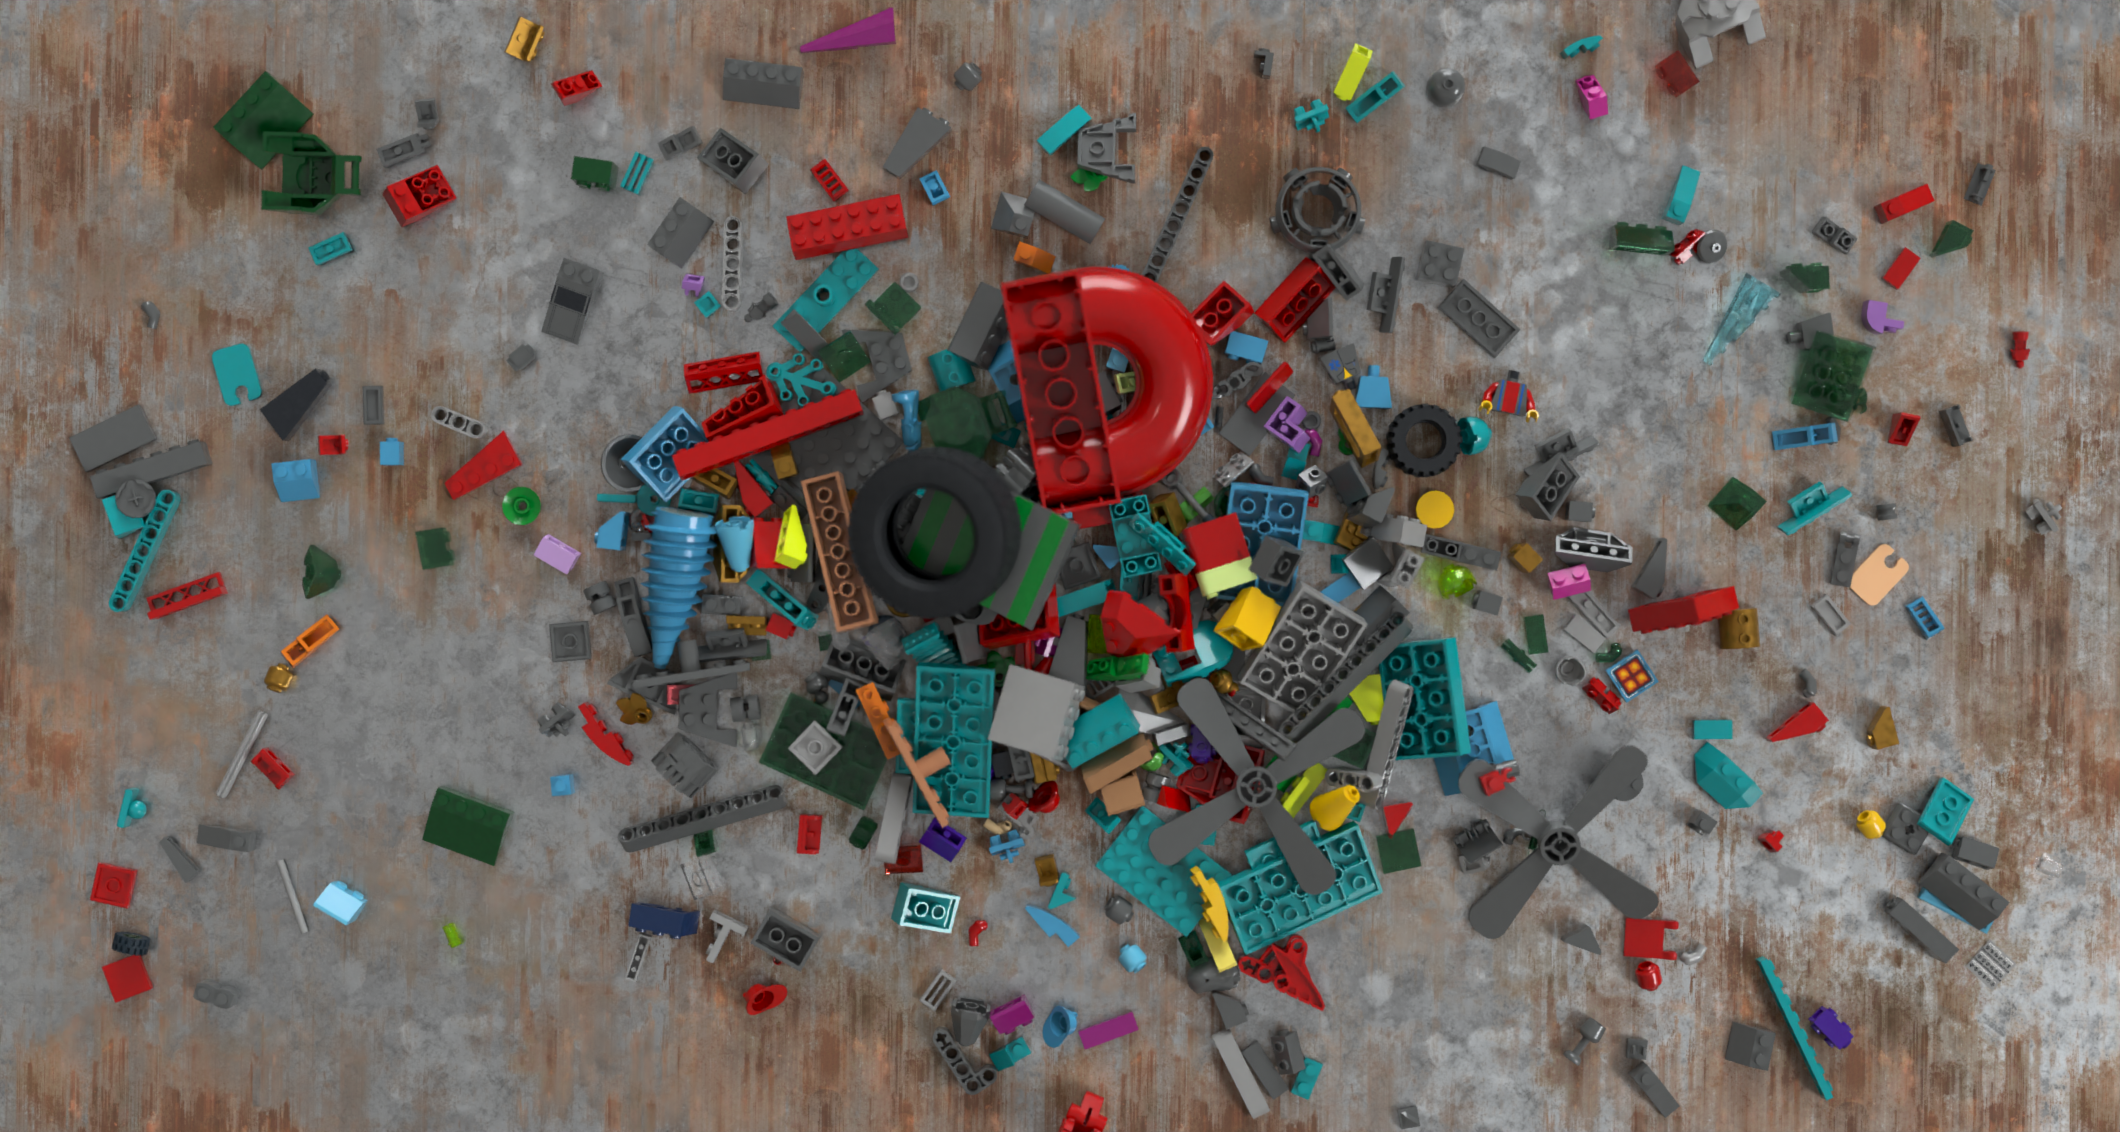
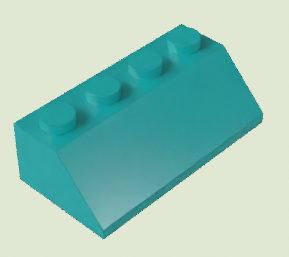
M1121 694L1114 696L1078 716L1077 720H1074L1072 727L1074 728V733L1067 744L1069 750L1066 760L1074 769L1139 732L1140 724Z

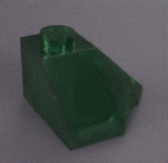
M310 545L304 557L306 569L305 577L302 578L305 599L313 598L334 588L337 580L341 577V570L338 568L337 561L315 545Z

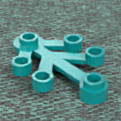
M796 353L793 359L783 364L774 362L767 367V377L777 383L781 391L780 398L786 402L792 400L793 394L787 389L784 379L791 381L798 396L797 402L801 407L810 403V399L806 396L801 385L820 390L825 397L830 395L834 397L837 394V386L830 381L821 383L804 377L823 368V363L819 359H813L810 365L794 373L787 372V370L805 363V356L801 353ZM797 357H802L801 362L796 361ZM816 362H819L818 368H814ZM777 368L778 373L773 375V370ZM826 386L831 387L829 392H825ZM788 392L789 397L784 399V394ZM803 398L807 399L805 404H801Z

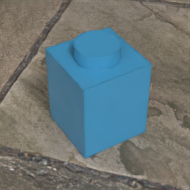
M386 438V442H380V465H404V442H399L398 438Z
M573 774L550 777L552 796L575 793Z

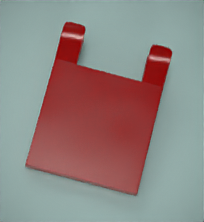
M1625 918L1623 956L1676 960L1677 953L1674 951H1663L1664 928L1677 930L1679 923L1675 920Z

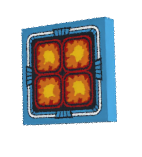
M1637 649L1605 670L1626 703L1659 682Z

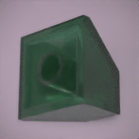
M1731 477L1707 506L1737 531L1767 501L1752 488Z

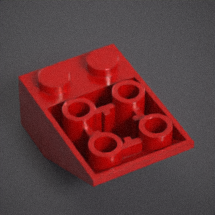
M438 165L387 186L382 194L401 228L424 218L456 199Z

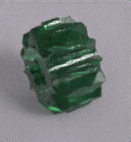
M866 816L861 817L849 837V843L857 849H865L874 835L878 823Z

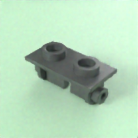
M1977 163L1963 199L1982 206L1996 171L1993 169V165Z

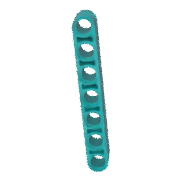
M163 490L158 494L155 507L150 512L109 599L111 610L124 612L132 607L180 504L181 497L177 491ZM168 494H171L172 501L168 504L166 501V496ZM160 511L164 513V519L162 521L158 519V514ZM151 529H155L156 536L154 538H151L150 536ZM144 546H146L148 549V553L146 556L142 554V548ZM136 563L140 566V570L138 573H135L134 571V565ZM127 581H130L132 584V587L129 591L126 589L125 586ZM120 598L123 600L124 603L122 608H120L117 604Z

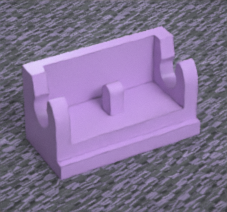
M549 534L542 538L534 553V556L566 575L573 569L581 555L577 550Z

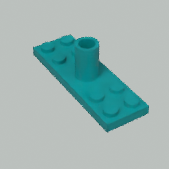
M857 248L842 251L772 327L801 353L805 347L781 322L795 309L819 334L878 272L879 268ZM823 292L830 293L826 301H820V295Z

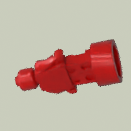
M2014 331L2012 333L2015 349H2010L2012 359L2016 360V367L2018 369L2024 367L2023 360H2027L2030 349H2026V341L2029 336L2028 331Z

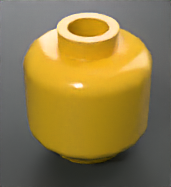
M1866 810L1858 815L1856 826L1865 838L1876 839L1883 835L1886 823L1876 811Z

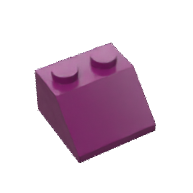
M1025 994L990 1011V1019L999 1034L1005 1033V1035L1016 1030L1015 1027L1021 1024L1026 1026L1032 1023V1019L1035 1018V1014Z

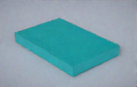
M1942 777L1939 779L1917 824L1947 846L1952 845L1974 798Z

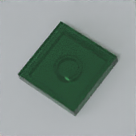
M850 330L818 351L838 382L843 381L871 362Z
M1413 828L1396 831L1392 839L1387 834L1376 836L1383 874L1421 866Z

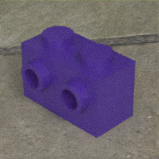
M934 817L919 843L947 861L952 862L967 838L948 825L942 828Z

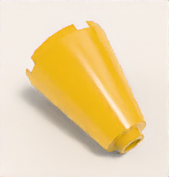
M1347 785L1316 796L1310 803L1312 819L1314 821L1317 820L1321 824L1319 827L1324 830H1336L1342 825L1359 801L1360 794L1358 790L1352 785Z

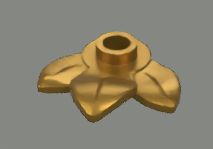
M632 693L631 698H621L616 701L617 706L624 713L620 718L621 722L633 725L635 723L645 724L651 720L652 711L647 707L645 698L640 694Z

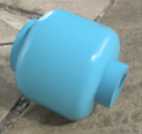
M1127 944L1120 950L1119 962L1127 972L1137 973L1146 966L1147 956L1138 945L1129 946Z

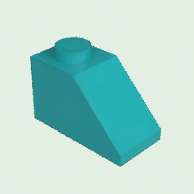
M1305 520L1302 539L1337 545L1334 543L1340 526Z

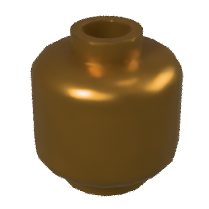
M278 663L277 666H270L264 679V683L267 685L266 688L277 693L286 691L291 683L293 674L289 671V667L284 664Z

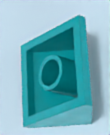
M116 495L102 499L115 536L118 539H122L141 529L145 524L142 518L127 517L120 512L116 505Z

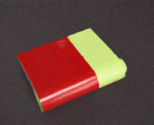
M1236 512L1181 530L1189 557L1196 563L1193 569L1202 597L1206 596L1207 599L1218 596L1217 592L1258 579L1256 574L1248 570L1252 560Z

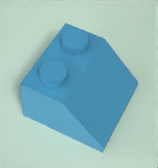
M306 459L271 463L273 482L281 502L320 498L316 460Z
M620 511L599 528L594 537V543L597 544V548L626 551L630 512Z

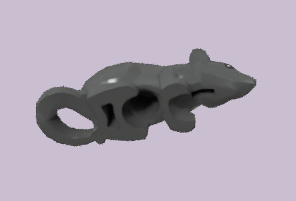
M1249 362L1244 367H1241V369L1232 372L1230 377L1219 382V385L1216 384L1213 388L1212 400L1229 396L1233 391L1245 387L1252 380V377L1262 374V366L1257 362ZM1253 365L1257 367V370H1249L1246 367Z

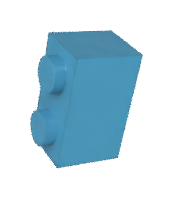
M1233 331L1229 334L1224 354L1228 355V359L1238 361L1240 358L1246 360V364L1249 362L1262 364L1268 341Z

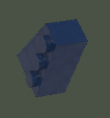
M642 902L632 903L628 927L635 928L637 932H647L649 930L652 931L653 935L664 936V934H669V938L681 939L682 936L697 934L700 911L687 912L677 907L672 909L663 905Z

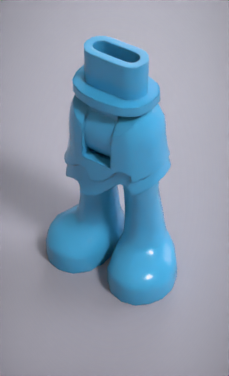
M905 390L891 394L892 401L902 404L904 419H901L903 442L907 445L905 449H908L909 452L917 450L921 447L922 443L921 422H918L917 418L919 390Z

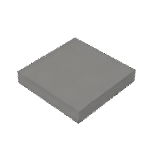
M815 720L788 749L816 775L843 746Z

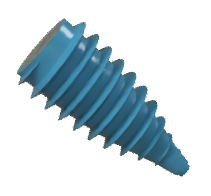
M656 507L655 511L651 512L654 514L653 524L645 526L652 531V538L643 540L651 545L650 552L641 554L649 559V566L641 568L642 571L648 573L649 580L640 583L648 588L649 595L640 599L649 604V610L643 612V614L648 615L650 618L651 626L647 628L651 629L654 667L666 669V665L669 664L671 655L674 653L673 650L676 643L681 640L679 637L681 631L689 628V625L686 623L687 618L697 615V612L691 608L692 605L703 601L696 593L697 590L707 588V585L700 579L702 576L711 574V571L704 567V563L714 560V557L707 553V550L717 546V543L710 539V535L717 532L715 526L712 525L714 518L712 515L681 508Z

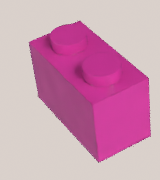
M1586 564L1548 573V585L1553 600L1591 591V579Z

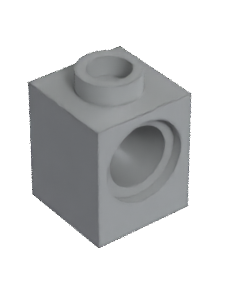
M882 390L875 393L876 397L872 399L881 421L899 414L895 402L892 401L890 391Z

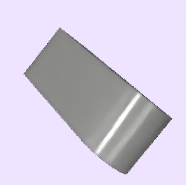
M437 406L431 412V418L434 422L476 439H483L487 435L488 429L484 423L454 410ZM441 410H444L446 413L443 420L438 418V413ZM461 417L464 423L462 427L458 428L455 423ZM476 425L481 427L479 435L473 433V428Z
M1339 766L1331 768L1325 773L1326 782L1335 787L1341 788L1352 785L1358 791L1368 793L1380 789L1383 785L1382 777L1374 772Z

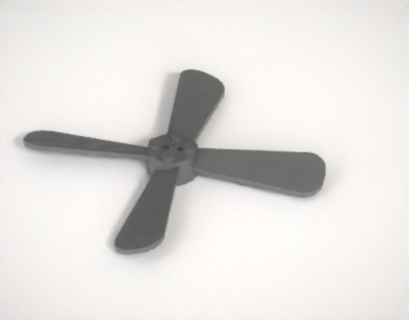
M1195 678L1186 683L1178 693L1179 706L1236 773L1238 779L1236 781V788L1156 828L1149 837V848L1153 856L1161 864L1173 865L1246 805L1259 807L1300 887L1306 893L1316 895L1329 889L1336 880L1334 867L1275 795L1277 784L1358 743L1365 733V726L1360 716L1350 708L1336 710L1296 743L1297 748L1285 762L1278 758L1265 768L1253 764L1213 685L1204 678Z
M1633 745L1619 748L1565 820L1554 819L1548 821L1508 782L1503 783L1505 789L1486 796L1479 777L1495 769L1483 759H1475L1465 766L1458 779L1460 792L1466 798L1533 836L1538 844V848L1472 905L1469 910V920L1478 933L1489 939L1501 937L1552 865L1572 864L1619 910L1630 918H1644L1657 908L1659 900L1653 890L1581 847L1577 834L1644 772L1648 760L1642 750Z

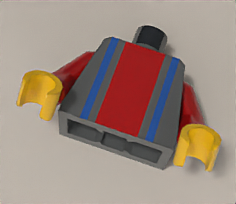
M1509 370L1507 381L1500 379L1492 383L1485 390L1482 403L1478 408L1479 411L1482 408H1486L1487 414L1490 411H1496L1521 417L1526 416V422H1529L1530 417H1532L1536 423L1539 417L1531 391L1527 389L1526 384L1518 383L1520 372Z

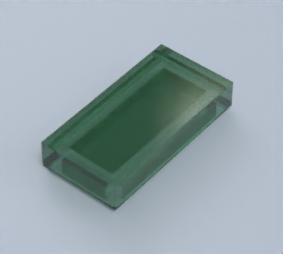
M1544 615L1523 617L1528 655L1547 653L1548 645Z

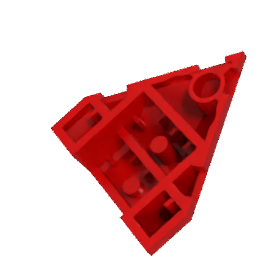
M1114 590L1107 592L1100 618L1106 650L1110 655L1117 658L1143 653L1149 655L1181 633L1176 628L1172 629L1166 625L1164 619L1142 603L1138 604L1132 600L1131 595L1127 592Z

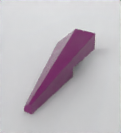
M889 8L800 46V52L858 49V47L896 44L894 9Z

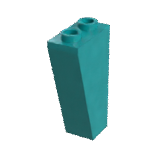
M759 568L746 582L747 585L795 625L808 631L817 624L818 614Z

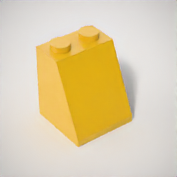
M1256 587L1241 589L1213 631L1242 651L1262 647L1267 640L1281 606L1276 604L1274 599L1262 594L1261 590Z

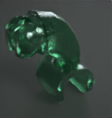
M1854 384L1851 388V393L1856 394L1859 398V403L1853 406V411L1859 405L1862 407L1860 412L1862 414L1867 410V391L1862 385Z

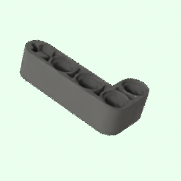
M939 1026L934 1030V1044L967 1094L975 1095L996 1081L997 1069L994 1065L986 1064L975 1071L949 1029ZM939 1032H940L941 1034H944V1033L946 1034L944 1039H945V1041H946L947 1044L945 1045L944 1048H943V1046H944V1043H945V1042L943 1041L942 1038H939V1039H938V1033H939ZM954 1048L957 1051V1055L951 1057L946 1051ZM964 1064L968 1070L961 1073L957 1070V1066ZM986 1070H991L994 1076L989 1079L983 1073ZM971 1080L976 1081L978 1087L971 1089L967 1083Z

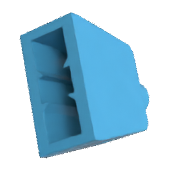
M1368 365V376L1359 377L1355 400L1360 408H1392L1388 377H1379L1380 366Z

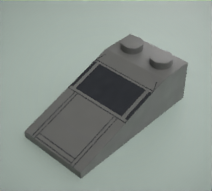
M563 258L541 332L578 345L604 273L592 267Z

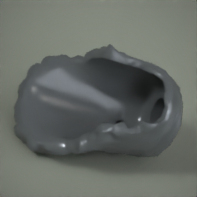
M1213 957L1194 964L1187 974L1189 987L1197 994L1231 990L1236 988L1241 980L1238 965L1219 973Z

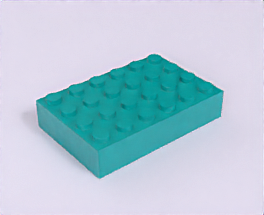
M1456 637L1400 643L1379 664L1384 701L1388 687L1393 680H1398L1413 687V695L1395 760L1461 756L1471 753Z
M1141 806L1095 863V867L1187 937L1203 917L1202 912L1204 910L1201 905L1205 903L1199 894L1202 892L1200 887H1196L1190 878L1193 876L1190 869L1197 866L1202 871L1206 880L1213 878L1216 882L1231 877L1233 874L1199 847H1195L1173 865L1159 863L1149 848V837L1156 828L1166 824V822L1146 806Z

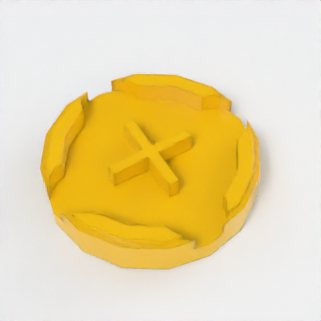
M1437 490L1428 491L1417 501L1415 507L1416 516L1420 523L1427 525L1428 528H1442L1453 518L1454 504L1451 498L1444 492Z

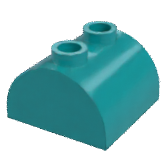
M947 349L927 357L940 394L976 382L971 365Z

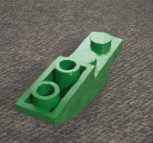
M1143 653L1121 658L1110 656L1089 660L1086 679L1098 681L1140 679L1141 675L1147 674L1150 655Z

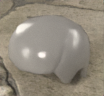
M1565 656L1557 662L1555 675L1563 684L1576 686L1583 682L1586 676V668L1578 658Z

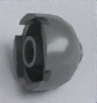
M1439 69L1427 81V95L1431 102L1439 107L1454 106L1464 95V78L1454 69Z

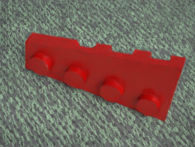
M503 430L444 484L452 499L456 500L523 464L506 432Z

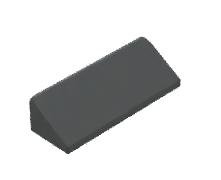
M795 309L781 322L816 359L822 361L835 352Z

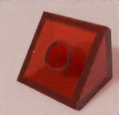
M900 843L896 863L884 862L885 874L922 873V844Z

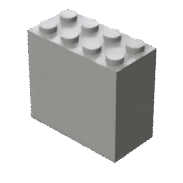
M1010 665L988 740L1063 761V758H1066L1068 754V741L1074 733V728H1072L1074 720H1077L1079 716V703L1083 701L1085 696L1084 686Z

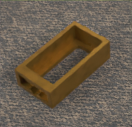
M1350 389L1335 392L1331 399L1330 412L1360 467L1363 468L1378 461L1382 447Z

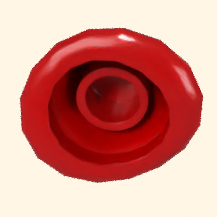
M1052 780L1041 784L1034 791V797L1028 801L1029 806L1027 808L1029 811L1045 814L1053 812L1060 803L1057 783Z

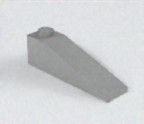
M1119 688L1118 694L1122 695L1140 724L1139 732L1151 734V732L1185 722L1168 710L1155 714L1150 699L1141 692L1129 693ZM1186 737L1177 739L1175 741L1184 743Z

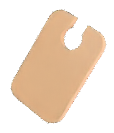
M1887 544L1879 545L1853 572L1850 589L1868 605L1878 604L1909 570L1908 563L1902 557L1897 560L1893 568H1888L1885 565V558L1895 551Z

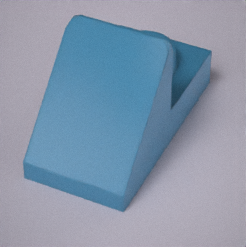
M937 170L919 178L932 206L950 198Z

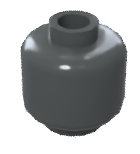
M965 62L954 73V78L956 79L954 83L962 91L964 89L972 91L981 82L982 71L975 63Z
M1121 896L1111 897L1104 907L1106 916L1119 925L1125 921L1129 922L1134 915L1132 912L1133 905Z

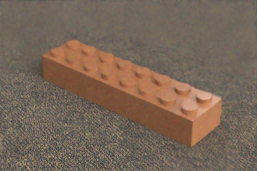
M837 471L801 481L837 632L843 633L878 624L871 589L863 582L864 578L860 577L855 568L857 565H854L851 556L853 552L849 548L848 525L850 523L848 522L851 506L843 474Z

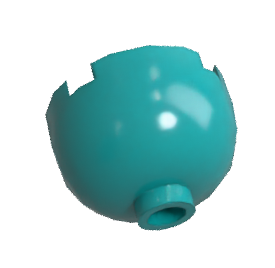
M1478 417L1460 418L1457 426H1460L1461 429L1460 437H1462V443H1460L1462 453L1474 455L1483 452L1488 447L1492 437L1491 429L1484 420Z

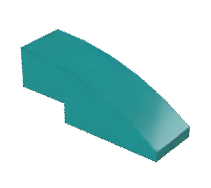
M1393 71L1348 105L1346 110L1358 123L1406 86Z
M1078 104L1038 138L1037 144L1051 156L1092 118Z

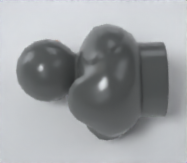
M815 671L805 679L807 683L806 690L809 694H815L814 701L824 704L828 700V695L826 692L821 691V689L828 687V679Z

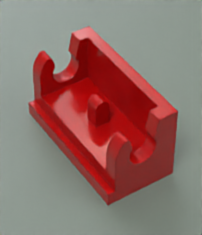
M268 747L263 748L250 761L278 790L295 775Z
M800 814L797 854H819L822 815Z

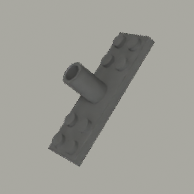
M696 639L677 642L681 666L680 673L668 674V671L656 672L654 677H649L648 674L637 675V679L633 680L635 689L750 671V663L745 662V659L733 660L731 665L720 662L714 663L712 668L701 669Z

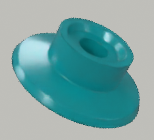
M644 484L639 489L636 498L637 505L643 513L654 516L651 512L655 511L656 507L670 506L671 498L665 503L657 496L658 500L653 503L651 499L657 495Z

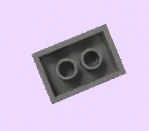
M771 907L750 943L801 972L821 935Z

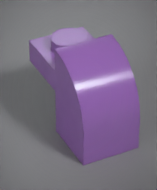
M1873 300L1863 302L1862 323L1872 334H1882L1883 330L1889 333H1896V330L1903 329L1904 321L1886 318L1888 303Z

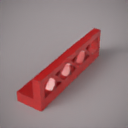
M759 351L684 364V377L689 394L759 382V378L764 375ZM758 369L759 372L757 376L747 374L751 370ZM736 373L740 375L738 379L733 380L729 378L730 374ZM712 377H718L721 379L717 383L709 381ZM699 380L702 383L699 386L692 387L690 381Z
M217 572L147 597L146 599L151 610L147 612L149 620H156L228 594L221 573ZM217 578L219 587L214 589L208 588L207 585L210 579ZM197 585L201 587L200 594L194 596L189 594L192 586ZM178 591L184 594L182 600L178 602L171 600L174 592ZM158 598L166 601L164 606L156 609L153 600Z

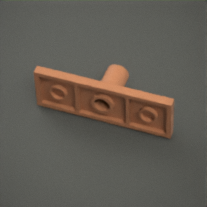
M889 717L882 722L936 820L942 828L949 824L946 819L949 815L943 805L937 803L940 801V798L933 787L928 786L924 778L951 764L943 748L940 747L914 761L910 753L913 751L912 747L905 737H901L904 734L896 720L892 722Z

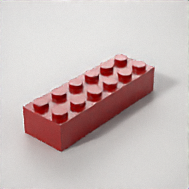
M900 194L786 216L795 260L909 238Z

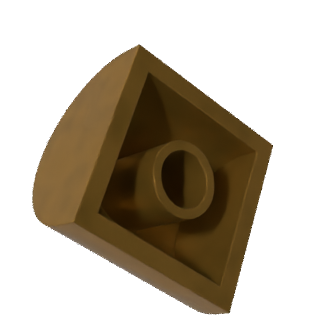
M1757 608L1732 610L1733 614L1718 618L1721 649L1760 647Z

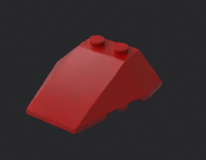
M1244 745L1253 764L1264 767L1265 750ZM1218 752L1214 756V761H1208L1207 764L1197 763L1190 754L1187 759L1194 766L1191 770H1186L1182 775L1178 776L1176 783L1177 788L1201 804H1205L1236 788L1238 776ZM1246 805L1229 821L1245 824L1253 807Z

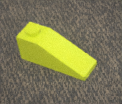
M792 504L783 515L775 561L796 569L806 561L807 544L797 507Z

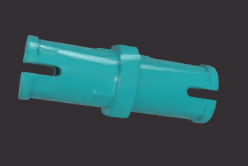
M752 459L750 462L753 467L747 463L745 468L772 495L775 491L771 487L777 490L779 485L769 476L766 470L764 471Z

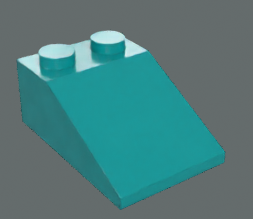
M900 882L891 919L901 926L951 933L960 896L920 885Z

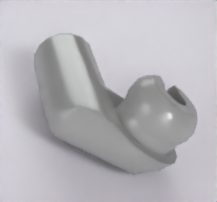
M1699 943L1694 953L1688 954L1684 952L1680 960L1685 965L1698 963L1705 954L1707 947Z

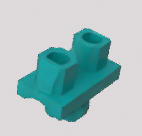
M1317 99L1310 103L1312 110L1305 112L1303 106L1295 108L1294 118L1297 131L1306 127L1307 131L1314 128L1316 133L1320 132L1319 126L1325 124L1324 120L1329 118L1327 104L1323 105L1320 99Z
M1175 742L1173 745L1171 743L1160 745L1159 749L1164 756L1162 764H1168L1172 760L1175 764L1171 767L1170 772L1175 776H1180L1186 770L1192 769L1194 765L1187 759L1190 754L1186 751L1188 749L1186 743L1179 745Z

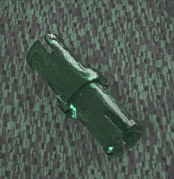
M1510 638L1505 641L1510 648L1504 643L1501 645V648L1513 657L1512 660L1518 662L1528 673L1532 669L1527 664L1533 668L1537 666L1525 654V651L1523 649L1520 650Z

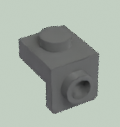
M435 98L416 100L415 106L419 120L417 123L418 128H435L439 122Z

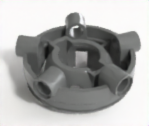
M1296 167L1283 176L1286 183L1278 194L1275 204V216L1269 217L1273 233L1281 232L1283 237L1292 246L1309 253L1310 260H1315L1312 254L1327 245L1328 240H1310L1309 244L1296 237L1300 230L1307 235L1325 238L1334 234L1338 241L1329 244L1334 250L1347 243L1354 233L1361 234L1366 218L1361 217V201L1355 186L1351 182L1352 175L1342 168H1338L1336 171L1325 167H1312L1299 171ZM1326 173L1333 175L1327 185L1319 184L1320 180L1304 185L1308 180L1307 174ZM1289 187L1292 191L1300 187L1301 189L1293 198V208L1291 209L1293 220L1298 227L1292 234L1289 229L1293 226L1288 210L1283 211V200ZM1348 187L1351 192L1344 195L1343 191ZM1310 190L1313 196L1321 195L1331 201L1334 209L1331 221L1334 225H1331L1330 229L1313 227L1306 223L1302 216L1303 193H1307ZM1353 195L1356 212L1351 210L1346 220L1344 212L1348 208L1346 198ZM1346 220L1344 229L1349 232L1342 238L1337 230Z

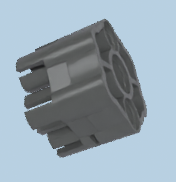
M1025 443L1018 450L1012 448L1006 453L1015 463L1007 456H1004L1002 461L1008 467L1002 462L996 466L1005 476H1002L996 469L994 470L1005 481L1007 488L1009 487L1011 491L1037 503L1040 500L1031 447L1028 443Z
M679 732L651 759L652 763L656 766V770L662 774L666 769L667 771L662 776L666 780L672 776L673 778L669 783L674 786L679 782L675 789L680 793H684L690 799L718 771L713 761L694 742Z

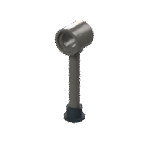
M1176 468L1162 478L1167 488L1178 490L1203 519V523L1217 519L1208 514L1183 486L1182 475ZM1175 474L1177 476L1175 481H1167L1169 475Z

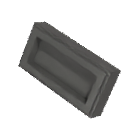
M362 386L364 425L384 424L383 386Z

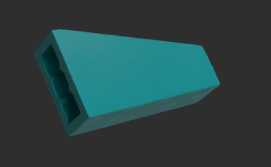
M1113 578L1057 597L1058 618L1105 602L1109 590L1117 591Z

